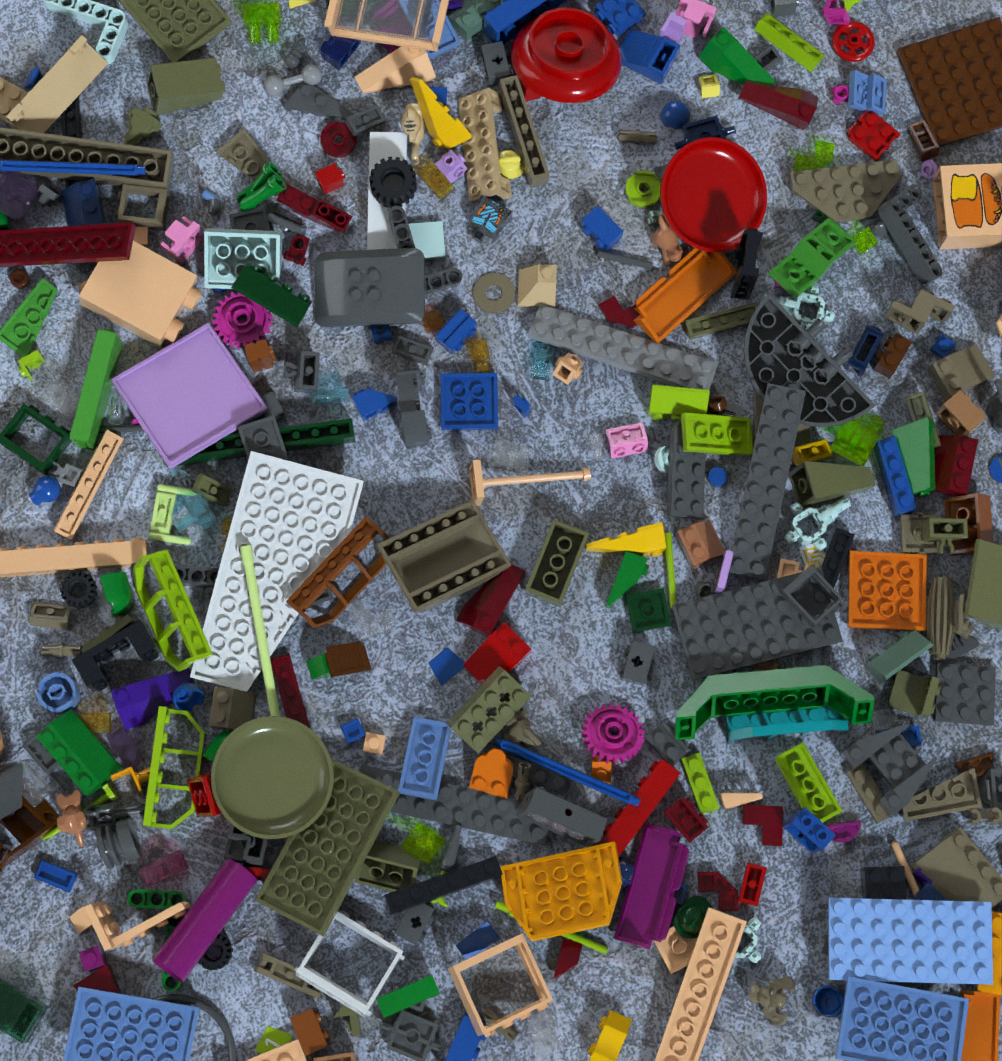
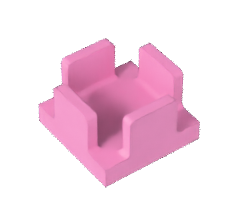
M680 0L675 14L687 20L684 35L696 39L701 28H704L702 37L706 38L713 25L717 8L699 0Z
M185 216L181 218L183 224L175 220L165 232V235L172 240L171 247L164 242L160 244L162 250L174 258L175 262L180 266L184 264L204 239L200 225L195 221L191 222Z

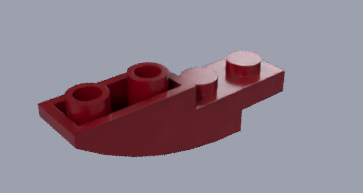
M285 183L287 189L280 192L276 201L293 209L292 212L335 231L345 232L353 216Z

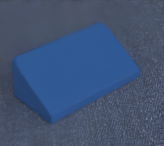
M486 921L460 941L456 947L467 960L477 955L499 938L489 922Z

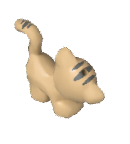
M412 103L405 107V113L401 117L400 124L408 140L412 143L411 160L413 165L416 166L419 164L418 150L420 143L425 137L426 124L419 104Z

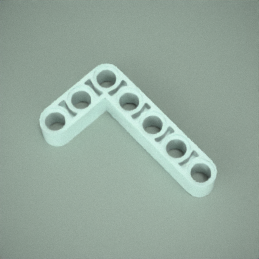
M43 0L46 8L51 11L104 28L97 43L96 52L108 62L107 65L114 62L129 25L123 11L92 0ZM88 8L87 11L81 12L83 9ZM115 35V38L109 39L110 36ZM106 51L109 52L107 55H102Z

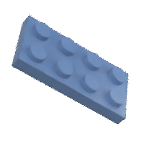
M419 717L413 718L398 788L400 794L437 801L451 728L445 722Z

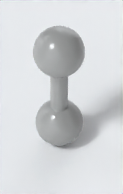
M310 64L303 68L300 75L286 79L271 75L266 78L264 89L270 96H278L284 91L285 86L303 81L308 85H316L322 78V72L318 66Z

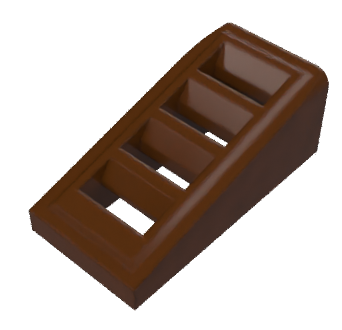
M925 119L907 125L921 161L939 155L940 147ZM923 128V131L917 133L915 132L916 130Z

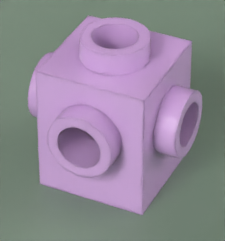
M452 150L442 155L441 159L435 164L450 183L463 176L467 170L464 164L466 160L460 153L455 154Z

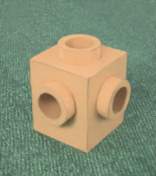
M568 352L564 357H559L555 363L557 367L552 375L568 385L574 378L577 380L583 372L581 367L584 362L578 356Z

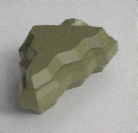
M135 107L130 108L127 114L129 117L126 124L128 131L125 134L124 144L137 146L143 138H149L153 132H158L163 124L156 119L157 114L148 107H143L142 110Z

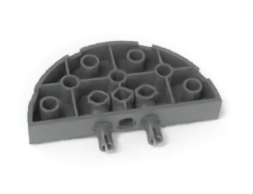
M769 293L753 313L744 339L746 372L753 389L760 399L764 402L767 383L805 390L806 394L799 424L811 427L841 425L861 417L874 408L876 405L841 369V365L853 356L852 352L850 351L843 356L849 350L844 346L833 358L830 357L814 341V338L827 326L823 323L817 328L822 322L818 318L807 330L803 329Z

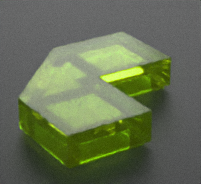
M817 140L814 157L796 154L792 172L821 169L829 165L833 159L835 143Z

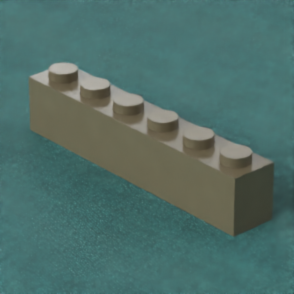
M518 76L500 79L498 90L529 186L533 188L548 184L550 174Z

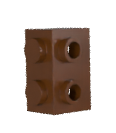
M898 333L893 338L889 336L884 344L886 350L884 353L880 352L875 359L877 365L874 370L890 379L911 346L912 341Z

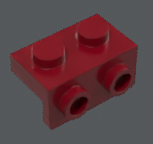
M682 797L668 808L664 814L686 841L690 843L709 828L707 825L708 820L702 813L698 815L693 809L696 806L689 798L685 799Z

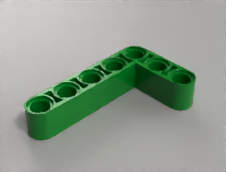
M137 889L128 894L127 900L129 905L135 908L168 909L174 906L173 899L176 895L182 897V902H188V897L184 892ZM137 893H140L143 899L137 905L133 898ZM160 894L163 899L160 905H156L153 901L154 896ZM172 918L168 920L169 924L165 926L164 943L177 927L172 924ZM162 970L163 988L167 991L180 989L182 982L177 980L176 986L171 988L167 982L171 976Z

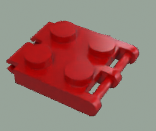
M866 110L846 132L849 136L848 140L875 162L880 159L879 156L885 150L890 148V144L894 139L900 137V133L873 111L870 114ZM880 147H882L881 150L876 154L875 152H876Z

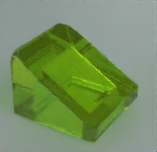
M869 227L852 237L857 241L854 247L859 255L875 247L878 243Z

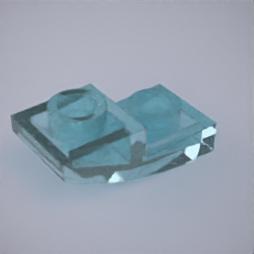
M536 341L530 378L549 381L554 346Z

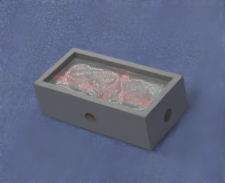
M535 787L526 793L517 814L518 817L585 847H590L601 840L608 820L602 817L603 815L600 812L584 809V805L571 803L562 795L555 796L544 787Z

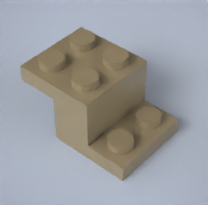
M921 289L910 308L906 303L894 300L884 319L918 335L928 317L944 324L953 312L955 305H952L947 299H940L934 296L931 291Z

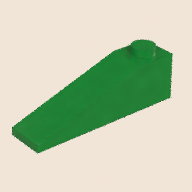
M725 27L709 41L698 57L712 72L718 73L743 86L746 81L769 85L776 83Z

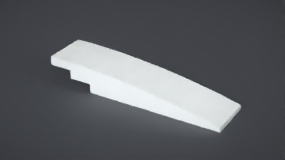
M370 132L369 176H371V170L375 169L374 165L376 163L380 164V160L383 158L387 161L388 157L392 156V160L400 157V161H403V159L407 161V135L405 132ZM389 175L383 180L382 185L387 190L395 191L403 186L404 179L399 175ZM370 182L368 185L367 250L397 249L388 219L391 207L390 205L385 207L382 202L379 204L376 201V198L372 195ZM403 203V204H402V206H403L402 208L404 209V211H405V213H406V204ZM394 211L391 216L393 219L399 220L402 214L399 211ZM404 229L397 231L398 237H405Z

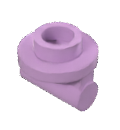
M929 159L921 165V173L927 179L934 178L939 169L933 159Z

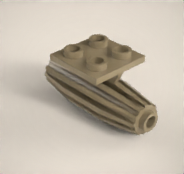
M932 578L927 604L926 632L927 639L933 644L929 649V655H932L933 659L944 660L945 656L950 655L954 633L962 636L964 639H969V634H972V622H969L970 617L964 615L967 597L960 594V599L955 601L952 578Z

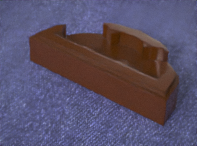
M993 752L955 762L954 764L961 773L975 768L976 777H979L990 769L993 762Z

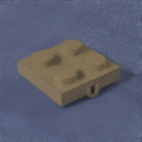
M917 512L915 514L900 515L901 553L924 555L926 553H938L939 542H923L922 522L929 518H939V514Z

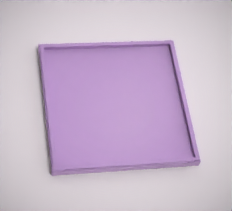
M209 322L110 379L169 469L236 431L239 426L245 425L269 411Z

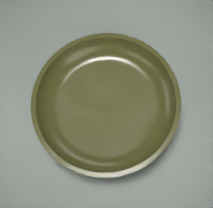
M279 716L256 718L232 731L220 745L211 771L212 792L221 813L233 826L242 832L264 839L286 838L305 830L313 824L326 808L331 797L334 782L331 757L318 735L298 721Z

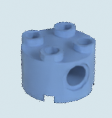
M54 672L46 675L39 683L37 690L38 701L51 712L64 714L70 709H74L81 700L78 684L68 675Z

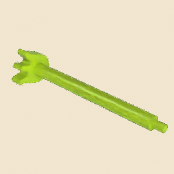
M110 782L102 785L106 793L86 807L101 805L109 799L112 802L118 799V795ZM58 826L52 828L42 840L50 839L59 833Z

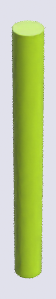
M664 533L669 609H672L671 606L677 604L672 533Z

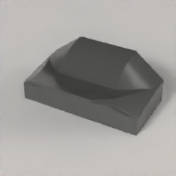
M1002 768L989 769L985 776L978 779L981 802L990 805L992 808L1002 809Z

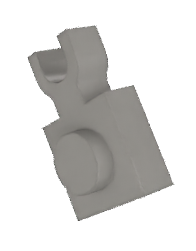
M53 462V465L58 468L55 472L49 470L48 473L54 477H59L58 481L75 489L84 471L67 463L63 468L60 464Z

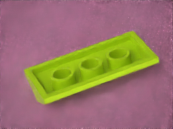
M804 742L774 758L802 808L806 807L822 823L843 811Z

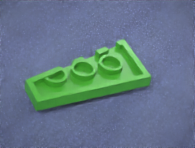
M42 278L1 328L0 341L21 357L29 355L58 293V289Z

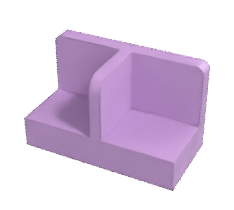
M671 12L660 31V36L675 43L681 42L684 37L687 20Z

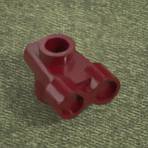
M297 234L292 239L289 251L286 250L283 258L304 266L307 259L305 254L310 238ZM303 242L304 246L299 249L298 244Z

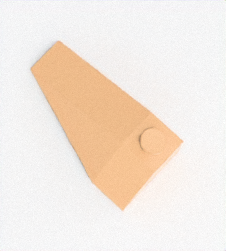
M401 46L354 78L362 93L384 91L387 88L396 87L398 89L403 88L402 86L412 85L410 81L412 77L422 79L426 83L436 78L426 50Z

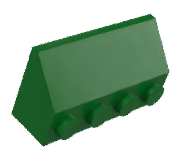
M70 709L49 723L36 736L85 796L95 794L103 784L110 780L111 775L116 774L122 768L73 709Z

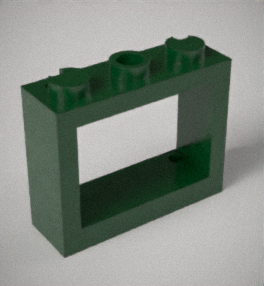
M23 403L1 432L0 444L46 476L48 471L54 466L53 462H57L72 442L69 438L70 431L62 425L60 428L54 424L56 421L48 415L45 417L40 415V410L33 405L27 406ZM28 416L62 438L44 463L11 441Z

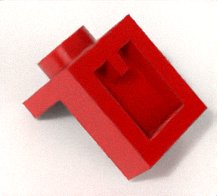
M246 866V869L260 881H262V877H265L266 880L271 871L270 869Z

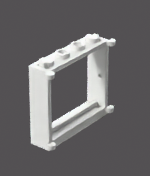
M340 910L339 912L337 911L330 926L336 919L396 956L369 1002L367 1003L307 966L324 938L321 935L317 937L299 968L296 966L294 971L297 977L364 1018L366 1015L370 1017L372 1012L369 1009L399 960L403 961L405 957L402 955L403 951L397 943L393 941L387 942L383 939L384 936L377 931H369L364 923L358 920L354 922L349 918V914Z

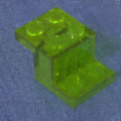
M867 412L855 420L841 424L830 450L864 467L882 433L885 421L880 416L871 415Z

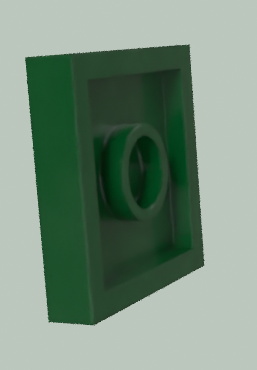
M664 588L625 596L632 633L671 627Z

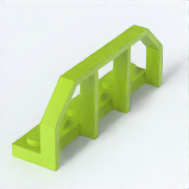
M165 549L142 556L133 566L135 591L164 659L179 672L187 669L193 662L211 657L213 653L168 550ZM148 561H150L162 589L156 592L151 599L145 585L144 566ZM163 596H165L175 619V622L169 624L165 630L154 609ZM177 627L191 658L181 661L174 655L167 639Z
M159 706L143 826L174 829L195 812L192 801L191 809L171 825L156 823L158 811H154L155 803H159L160 791H157V788L190 791L187 786L160 784L163 778V771H160V765L165 762L166 753L198 756L195 776L200 775L205 732L188 711ZM171 714L185 715L201 734L198 752L163 748V743L167 744L168 732H165L166 724H170Z

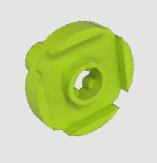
M641 170L635 172L634 175L629 177L625 187L629 203L640 208L655 206L660 199L661 180L651 171ZM642 185H645L646 189H649V191H646V193H642V191H640L639 188H642Z

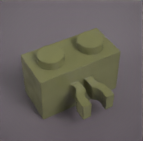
M927 519L922 522L923 542H939L938 554L944 553L943 547L946 542L948 554H953L954 546L952 542H962L968 538L967 519Z

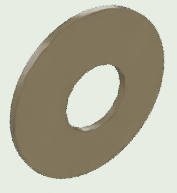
M489 273L478 279L473 289V297L481 310L488 313H501L507 310L513 303L515 289L513 283L506 276L499 273ZM490 286L501 288L502 296L499 300L492 301L487 298L486 290Z

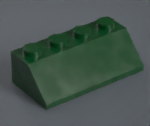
M247 262L231 288L295 327H298L312 303L310 296L304 292L298 293L293 290L294 287L287 282H280L273 273H265L260 270L261 267L258 264Z

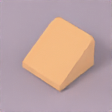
M85 906L69 917L79 934L92 926L84 909Z

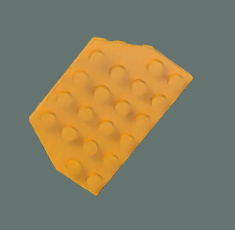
M614 841L500 866L503 873L501 879L505 905L532 942L610 925L622 885L617 846Z

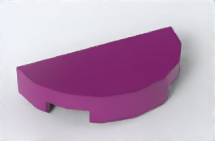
M861 820L825 826L836 835L832 841L844 843L852 840L858 834L861 828Z

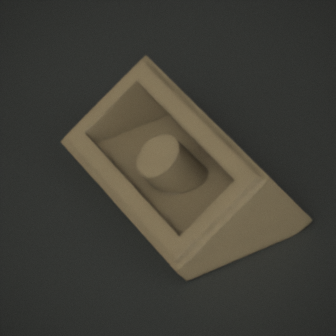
M33 602L29 614L30 625L68 630L72 606Z

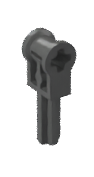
M113 803L90 805L84 809V813L88 818L87 828L88 830L96 831L97 828H105L106 825L116 826L117 819L143 815L144 806L142 803L117 808L113 807Z

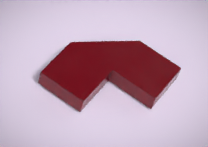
M615 296L598 304L607 322L622 324L630 328L638 326L633 321L640 315L634 309L636 305L624 311Z
M697 872L698 892H718V910L721 912L739 911L738 890L725 880L719 872Z

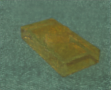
M432 161L417 172V175L440 201L455 190V187Z
M111 712L77 714L92 733L112 732Z

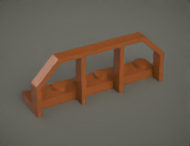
M365 516L288 598L287 604L298 612L313 628L334 622L386 566V562L380 553L378 559L367 571L355 557L378 533L384 541L390 538L381 528ZM353 562L362 576L342 596L331 583ZM328 587L339 601L328 613L310 619L304 612Z

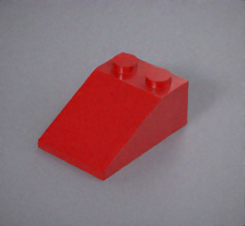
M503 622L463 666L482 685L499 666L510 674L531 653V648Z
M211 772L187 779L197 817H214L220 814L221 811L212 792Z

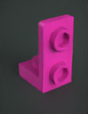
M827 0L826 5L823 7V16L827 23L849 25L850 16L847 10L836 7L838 0Z

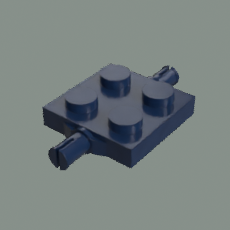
M716 115L682 125L684 140L674 142V146L678 150L688 143L701 138L717 137L726 139L727 135L736 133L735 126L723 128Z

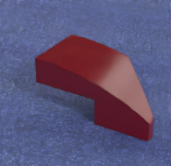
M563 939L554 979L559 978L568 971H572L578 965L583 944Z

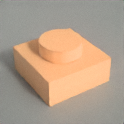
M366 732L363 752L382 756L386 736Z

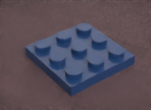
M497 373L441 374V430H498Z

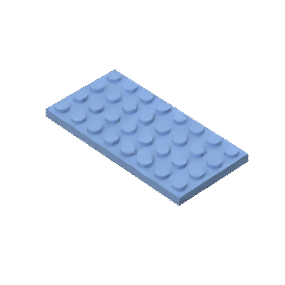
M828 898V980H847V976L883 982L993 985L991 902Z

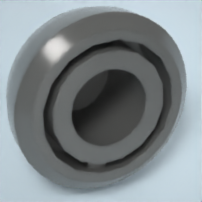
M879 215L868 226V232L872 235L884 236L885 238L891 235Z

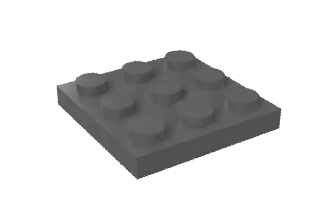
M937 663L936 678H940L939 684L941 689L938 696L935 695L934 722L994 726L996 667Z

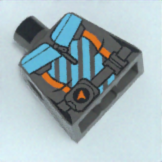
M481 195L471 220V228L476 230L472 237L473 240L482 243L486 236L495 239L512 219V211Z

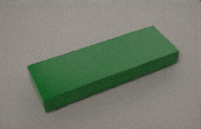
M429 975L380 996L376 1000L385 1018L440 993L433 975Z

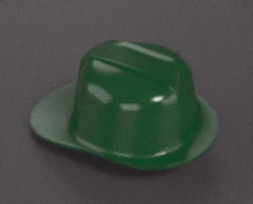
M697 895L689 897L679 909L674 918V926L681 937L685 939L698 937L707 909L711 907L707 899Z

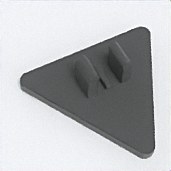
M954 633L950 655L945 656L942 663H948L978 647L980 643L970 636L969 639H964L962 636Z

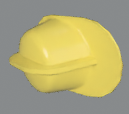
M512 150L498 153L501 176L507 179H514L523 174L524 167L518 153Z

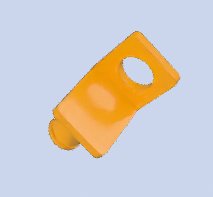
M129 767L111 775L110 779L114 781L130 774L139 794H142L141 784L149 781L151 767L138 773L134 772L132 767Z

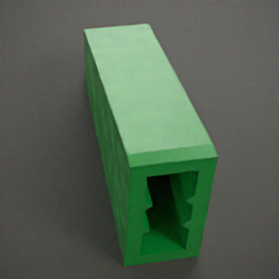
M925 417L892 430L893 436L896 437L912 493L920 498L930 495V492L935 490L933 419Z

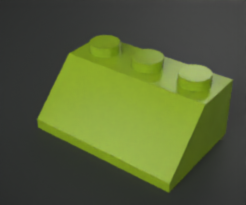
M652 385L649 395L648 417H652L654 420L669 418L671 421L678 422L681 420V414L684 412L707 414L710 390Z

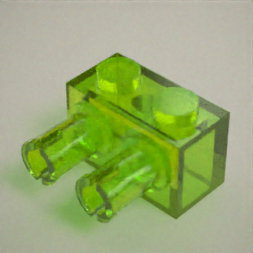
M280 3L242 4L243 23L249 28L250 44H261L260 27L267 26L268 43H274V41L279 43L278 26L283 25L282 6Z

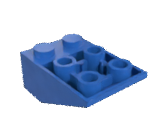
M630 29L620 47L621 65L662 85L678 57L680 45L665 37Z

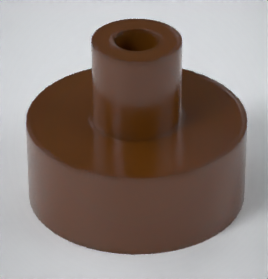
M716 396L709 399V411L716 412V415L724 414L723 409L727 407L725 397Z

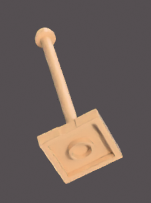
M473 460L469 468L472 500L476 506H481L485 497L484 488L486 486L582 479L583 482L591 479L590 469H586V467H582V471L486 479L482 477L481 460Z

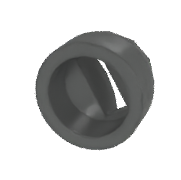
M698 581L694 585L696 595L701 598L709 595L711 586L708 583Z

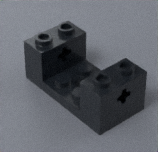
M142 620L137 621L72 659L86 687L93 691L97 690V692L107 688V684L111 680L100 661L110 660L114 657L113 654L119 650L123 652L131 647L130 644H132L138 656L145 662L147 660L151 662L159 657L158 654L161 653V649L148 626Z

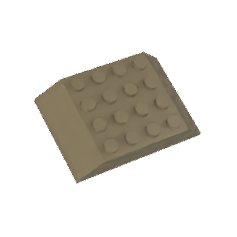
M473 500L376 545L415 613L426 612L489 581L511 566L510 561Z

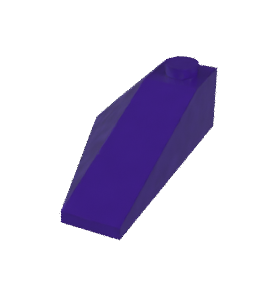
M187 668L179 672L175 671L112 690L111 694L116 710L125 729L129 730L146 724L152 717L158 714L159 706L167 707L173 702V693L180 685L184 683L194 684L193 679L190 677V669Z

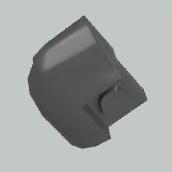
M231 824L224 860L228 858L235 862L243 863L247 867L261 866L267 847V839L246 834Z

